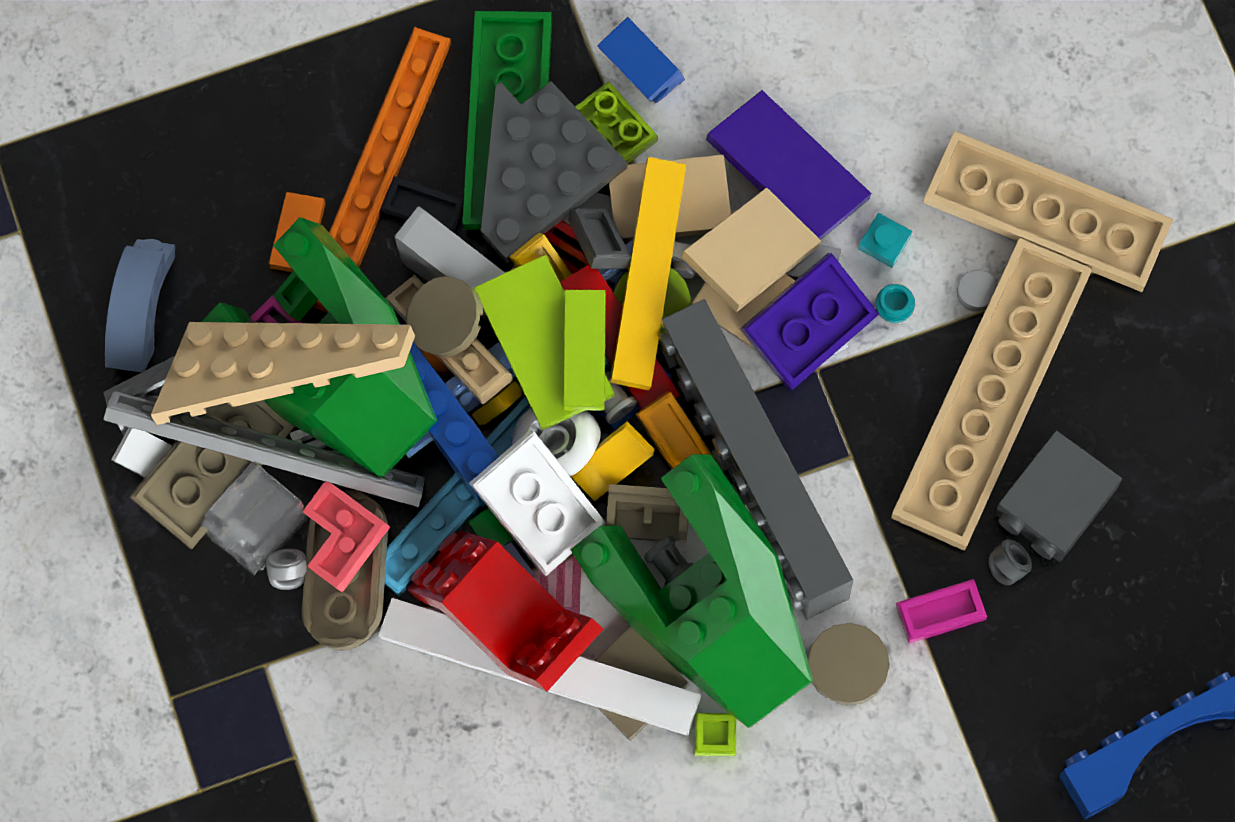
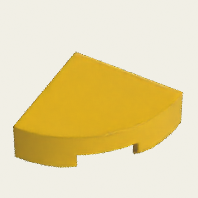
M513 381L475 411L472 416L480 426L482 424L485 425L522 396L523 391L516 381Z

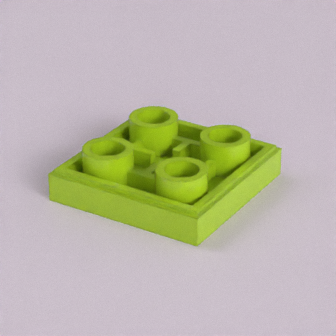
M610 81L575 106L623 157L627 165L658 141V135Z

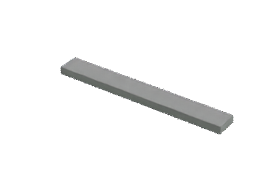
M116 391L112 393L106 408L104 420L416 507H419L425 480L423 476L392 468L384 477H379L340 453L203 415L191 417L189 412L172 415L170 422L156 425L151 416L156 402Z

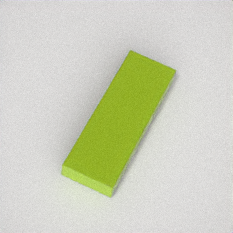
M565 290L564 410H605V290Z

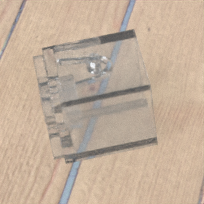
M252 461L204 514L205 519L200 525L208 532L207 536L215 544L229 553L246 570L255 575L258 570L262 571L266 567V558L271 553L281 550L309 517L302 512L305 507L299 498Z

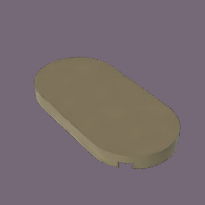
M343 491L388 524L385 512L375 500L359 491ZM311 518L307 534V566L331 535L330 532ZM388 531L343 592L333 587L307 567V572L304 576L302 619L307 631L323 646L339 651L354 649L369 640L377 630L383 612Z

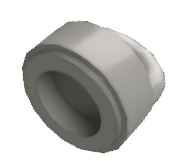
M282 549L271 553L266 558V569L270 584L280 590H291L304 584V576L307 572L306 555L298 549Z

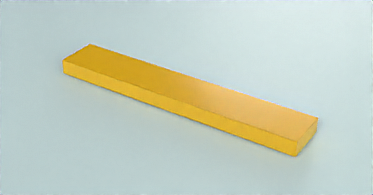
M649 156L645 162L630 254L631 260L627 272L609 383L648 391L651 388L659 341L658 335L660 334L685 178V164Z

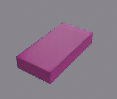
M974 579L896 603L908 643L981 622L987 618Z

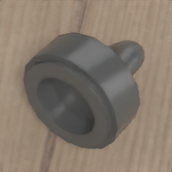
M1004 540L993 549L989 556L991 573L1003 585L1015 583L1032 569L1029 554L1014 540Z

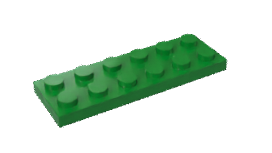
M475 11L463 207L464 230H481L496 85L501 82L519 103L523 104L549 83L552 35L551 12Z

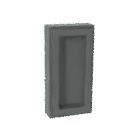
M571 209L568 221L591 269H628L631 256L608 209Z

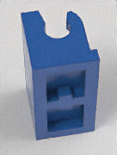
M629 17L623 20L597 45L603 54L612 61L649 101L653 100L655 103H658L685 80L680 70Z

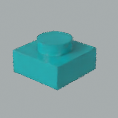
M878 213L859 243L858 250L893 268L910 240L912 230Z

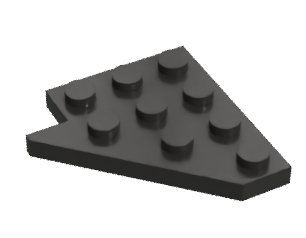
M552 81L523 104H520L501 82L495 88L481 234L507 264L511 261L509 256L539 232L542 234L547 233L567 217L571 209H577L627 169V162Z

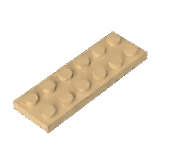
M956 131L953 132L923 201L926 205L1017 242L1020 237L1090 267L1093 273L1140 292L1144 290L1173 221L1170 217Z

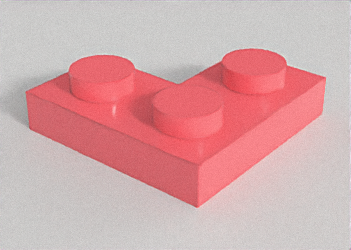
M325 481L302 512L330 532L331 535L307 567L333 587L343 592L389 530L390 526L335 485Z

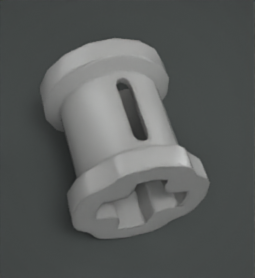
M611 371L605 373V375H606V377H607V379H608L609 382H610ZM610 383L615 397L605 401L604 412L607 414L605 417L606 421L609 424H613L630 413L637 405V401L634 397H628L619 384Z

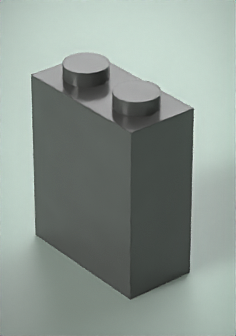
M1056 430L998 504L995 515L1000 518L998 520L1000 525L1014 535L1021 533L1033 542L1031 546L1039 555L1049 560L1053 557L1058 562H1061L1117 490L1122 478Z

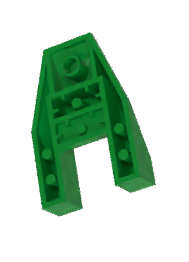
M299 217L273 245L328 310L329 313L318 324L399 325L393 307L323 225ZM221 302L202 321L255 323L244 309ZM410 351L404 367L359 378L350 373L330 378L329 385L315 388L313 383L295 386L294 393L264 400L283 420L379 477H384L438 421Z
M692 454L661 479L709 551L708 554L661 589L621 525L599 526L570 550L590 582L644 640L655 648L674 668L747 728H751L814 682L778 555L712 455Z

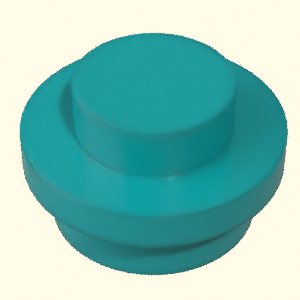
M890 284L882 288L877 294L875 307L879 316L885 321L901 323L913 314L915 298L907 287L900 284Z

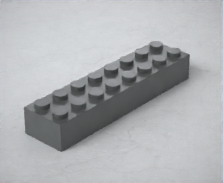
M703 299L661 319L662 334L658 335L661 347H659L660 355L668 369L675 368L679 378L676 384L683 400L686 403L693 402L697 413L694 416L695 422L703 437L710 435L715 447L712 450V454L722 472L729 471L733 481L732 487L743 504H746L749 513L778 555L793 610L795 612L801 610L805 619L808 620L849 600L853 578L706 300Z

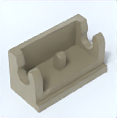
M609 484L606 526L621 525L629 539L661 541L666 537L673 536L676 543H687L688 519L667 488Z

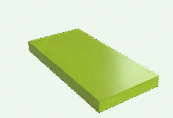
M547 255L474 287L483 305L484 313L541 430L585 411L564 410L565 292ZM605 375V401L615 397V393Z

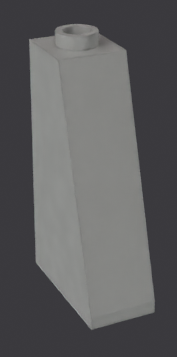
M419 206L395 235L402 264L428 282L434 278L450 276L468 283L474 289V287L505 273ZM483 310V316L480 315V317L489 322Z

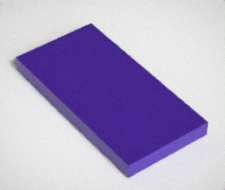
M763 90L707 134L706 141L721 155H724V158L760 192L768 188L820 240L865 204L872 194Z

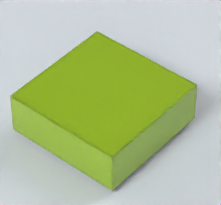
M695 713V756H736V718L730 713Z

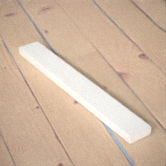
M391 599L378 635L380 639L532 686L508 676L447 615L398 599ZM580 656L548 691L687 736L700 700V694Z

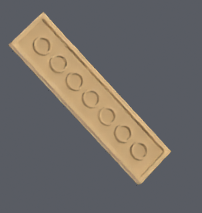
M1019 237L893 510L892 519L959 549L966 550L1088 281L1092 268Z

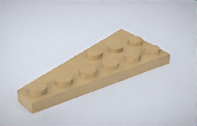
M189 322L151 416L156 425L170 422L172 415L189 412L191 417L206 414L207 407L228 403L232 407L253 403L294 393L295 386L313 383L315 388L329 385L330 378L350 373L359 378L401 368L406 363L415 334L411 325Z

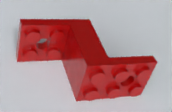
M464 531L449 535L439 546L438 550L440 553L430 564L428 562L424 563L414 572L411 577L413 583L406 589L417 601L441 609L508 676L546 692L550 690L603 630L593 618L565 609L497 541Z

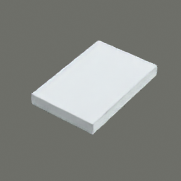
M531 430L469 483L536 568L545 576L572 554L571 548L599 526L606 524L544 443Z

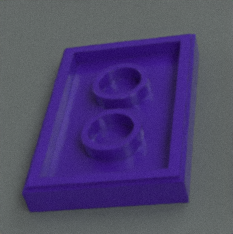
M827 253L744 324L740 330L788 390H793L875 319L879 313L832 253Z

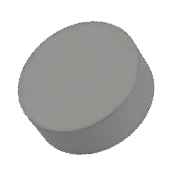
M972 270L965 273L961 277L957 288L959 302L971 311L986 310L997 287L996 280L991 274L983 270Z

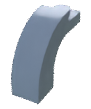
M137 239L133 247H125L117 267L109 301L105 334V367L135 372L145 371L154 353V325L157 301L162 283L175 259L174 244L161 243L156 239Z

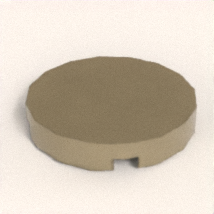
M450 276L432 279L422 285L412 297L407 311V325H411L415 334L413 342L421 350L437 356H454L462 352L478 336L481 328L478 324L480 315L483 316V305L478 293L468 283Z
M853 623L834 625L820 633L811 645L808 658L814 680L812 683L817 692L826 699L828 698L837 704L846 706L862 704L876 696L886 682L890 666L887 648L880 637L866 626Z

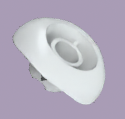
M530 408L520 417L515 425L512 445L529 430L534 431L571 477L581 470L593 456L600 441L601 431L595 418L586 410L547 429L541 430Z

